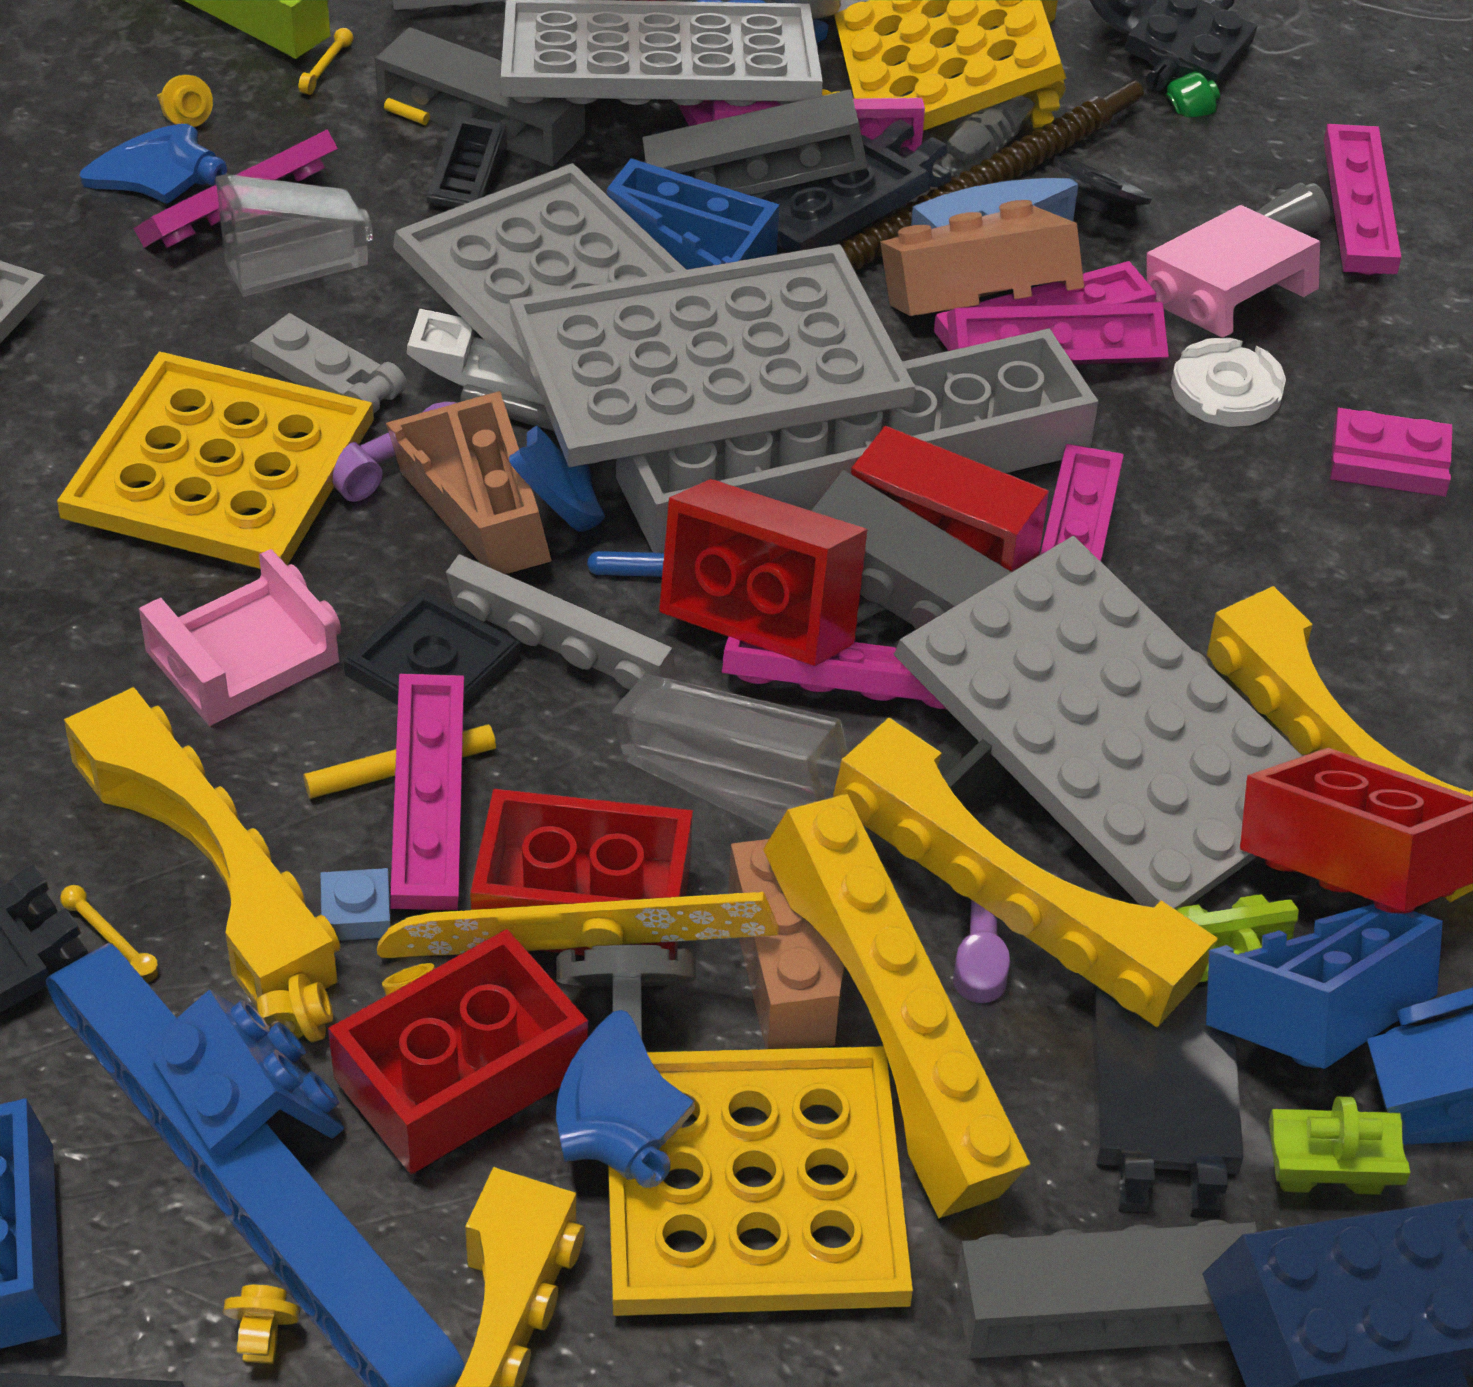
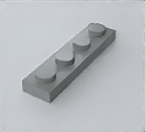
M460 554L446 571L455 607L482 622L486 620L507 629L517 640L530 646L543 645L561 653L569 663L578 668L590 669L592 667L614 677L619 684L632 692L643 693L646 691L666 700L678 681L673 650L670 646Z

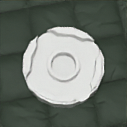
M1206 339L1189 345L1181 353L1180 360L1174 366L1171 387L1176 401L1188 413L1205 422L1227 427L1250 426L1267 420L1279 409L1286 382L1281 364L1268 351L1256 346L1254 352L1250 349L1242 348V341L1237 339Z

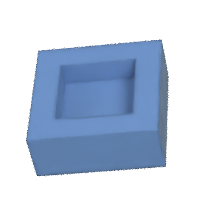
M388 868L321 872V915L328 919L339 941L381 938L388 928L391 927Z

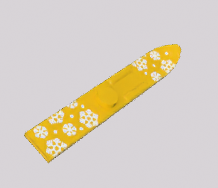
M764 892L434 912L408 917L389 927L378 941L377 955L381 958L462 954L505 929H508L527 951L577 947H589L592 949V946L778 935L779 925Z

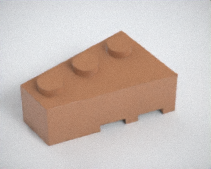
M1015 200L1001 204L999 206L1000 212L982 216L978 212H968L954 215L949 218V225L931 229L930 225H913L902 228L898 231L899 237L880 241L889 304L905 314L913 316L980 305V297L1013 289L1014 299L1031 297L1032 285L1058 281L1065 284L1067 291L1085 288L1077 223L1033 206L1030 200Z
M500 391L386 423L400 472L481 564L503 574H508L551 561L532 489L509 462V456L519 450Z
M769 839L732 843L728 894L764 892L779 925L778 935L739 938L765 1048L800 1049L834 1046L844 980V964L822 935L806 919L790 908L763 851Z

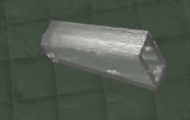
M647 673L641 677L611 712L626 762L772 833L787 809L833 797L841 760L848 754L841 722L838 718Z

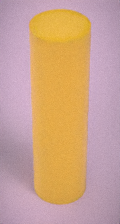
M388 98L384 103V110L423 125L429 122L430 114L428 112Z

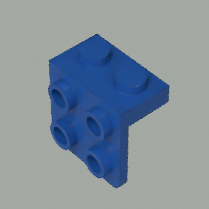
M209 989L145 1046L209 1150L224 1158L278 1110L286 1112L332 1139L344 1130L342 1122L333 1110L339 1104L337 1096L320 1076L312 1071L308 1073L299 1060L306 1054L301 1042L282 1023L277 1022L272 1027L267 1025L262 1016L244 1000H240L234 1005Z

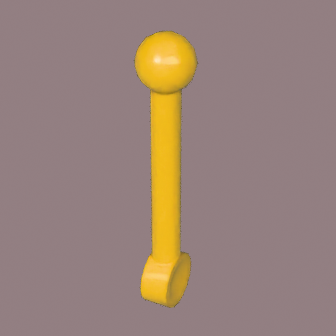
M338 29L334 34L333 44L310 73L304 72L301 75L298 85L301 93L313 94L316 80L342 48L351 46L354 37L349 29Z
M70 885L62 890L60 902L64 908L69 911H78L109 943L113 944L123 954L146 983L153 981L157 977L158 964L155 956L149 953H138L87 902V893L84 888L79 885Z

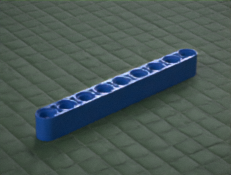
M107 943L46 978V985L49 994L67 1024L364 1386L455 1387L465 1368V1364L453 1343L266 1123L259 1127L226 1158L209 1150L145 1048L176 1017L113 944Z

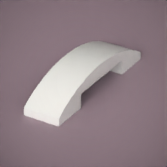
M419 309L407 345V354L438 375L459 385L465 386L470 384L495 392L500 391L506 395L544 405L541 396L484 339L474 337V329L462 317Z

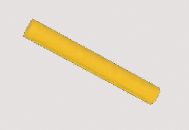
M489 724L462 731V758L496 749L494 733ZM396 749L303 774L309 798L312 799L395 776Z

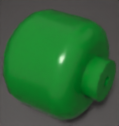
M1192 72L1172 81L1167 86L1165 97L1171 101L1178 114L1190 118L1215 113L1217 111L1216 100L1220 99V92L1213 80L1207 81L1201 73Z

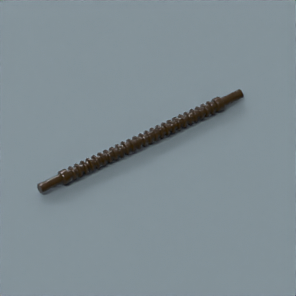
M1132 81L1104 98L1098 96L1090 98L1083 102L1081 106L1073 108L1071 112L1064 113L1061 118L1054 119L1051 124L1043 125L1041 129L1033 131L1031 135L1024 136L1021 141L1013 142L1010 147H1005L1000 153L993 154L990 159H984L979 165L972 166L969 171H963L958 177L951 178L952 181L937 189L930 190L927 195L919 196L916 202L911 201L907 203L905 208L901 207L894 214L886 215L884 220H878L873 226L865 227L862 233L857 232L852 235L851 239L842 240L840 245L853 269L859 270L863 267L864 263L869 264L873 262L875 257H882L880 241L899 237L898 231L900 229L911 226L913 206L963 189L1012 181L1014 177L1021 176L1024 171H1030L1034 165L1042 164L1044 159L1052 158L1054 154L1061 153L1064 148L1071 147L1074 142L1082 141L1085 136H1090L1094 131L1101 130L1109 125L1113 115L1144 97L1142 85L1137 81Z

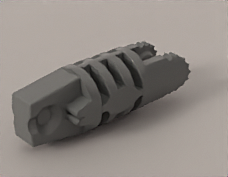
M1020 95L974 112L955 129L953 136L947 141L946 146L949 152L942 158L939 166L950 171L951 178L958 177L963 171H969L972 166L979 165L982 160L990 159L993 154L999 153L1017 136L1029 119L1035 103L1028 97Z

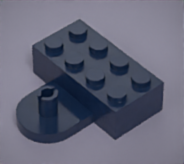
M1473 1198L1242 1234L1202 1273L1246 1387H1469L1465 1377L1473 1375Z

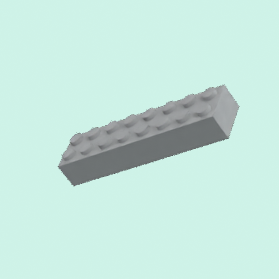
M1049 328L903 361L915 385L914 405L661 450L654 453L617 458L616 479L653 553H664L669 497L709 479L811 511L843 470L851 474V467L885 425L1001 472L1008 473L1062 460L1066 444L1091 448L1098 400Z

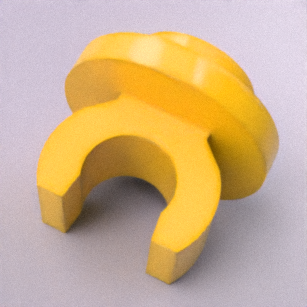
M184 74L173 77L166 83L162 93L157 94L163 116L174 125L189 124L193 127L199 126L207 120L212 111L213 97L210 88L202 79L193 75Z
M1064 80L1022 95L1035 103L1030 115L1034 128L1043 127V125L1048 123L1051 124L1054 120L1052 111L1059 110V100L1063 97L1066 90Z
M303 973L289 978V991H271L257 998L258 1013L267 1025L271 1024L274 1026L277 1022H280L297 1039L304 1034L311 1043L320 1041L325 1038V1024L333 1021L332 1006L324 986L320 982L311 984L310 980Z
M245 1285L242 1287L241 1296L227 1298L224 1301L223 1314L229 1318L241 1321L237 1353L243 1354V1362L274 1364L278 1325L297 1323L300 1316V1307L286 1301V1290L268 1285Z

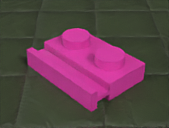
M1338 408L1333 429L1330 480L1446 497L1451 480L1449 468L1452 451V424L1433 422L1427 419H1412L1378 414L1366 410L1358 411Z

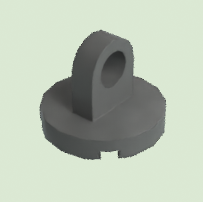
M608 945L592 946V950H585V961L575 962V950L569 949L564 950L556 957L557 981L562 984L575 986L612 987V1013L618 1010L628 1012L641 1037V987L676 985L696 980V955L689 949L682 948L678 949L676 960H669V949H661V946Z

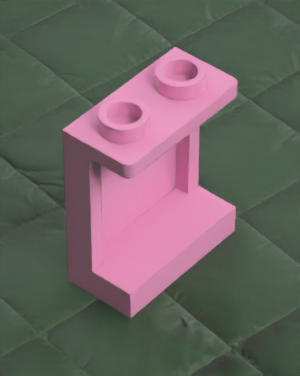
M1242 205L1147 252V282L1157 293L1155 302H1163L1165 310L1222 338L1233 333L1234 307L1268 287L1277 284L1302 297L1319 289L1320 241Z
M272 549L259 554L261 576L258 580L180 617L176 616L162 598L139 608L146 652L208 726L339 662L337 635L341 633V624L335 610L327 601L319 602L308 590L306 582L297 567L292 564L287 566Z

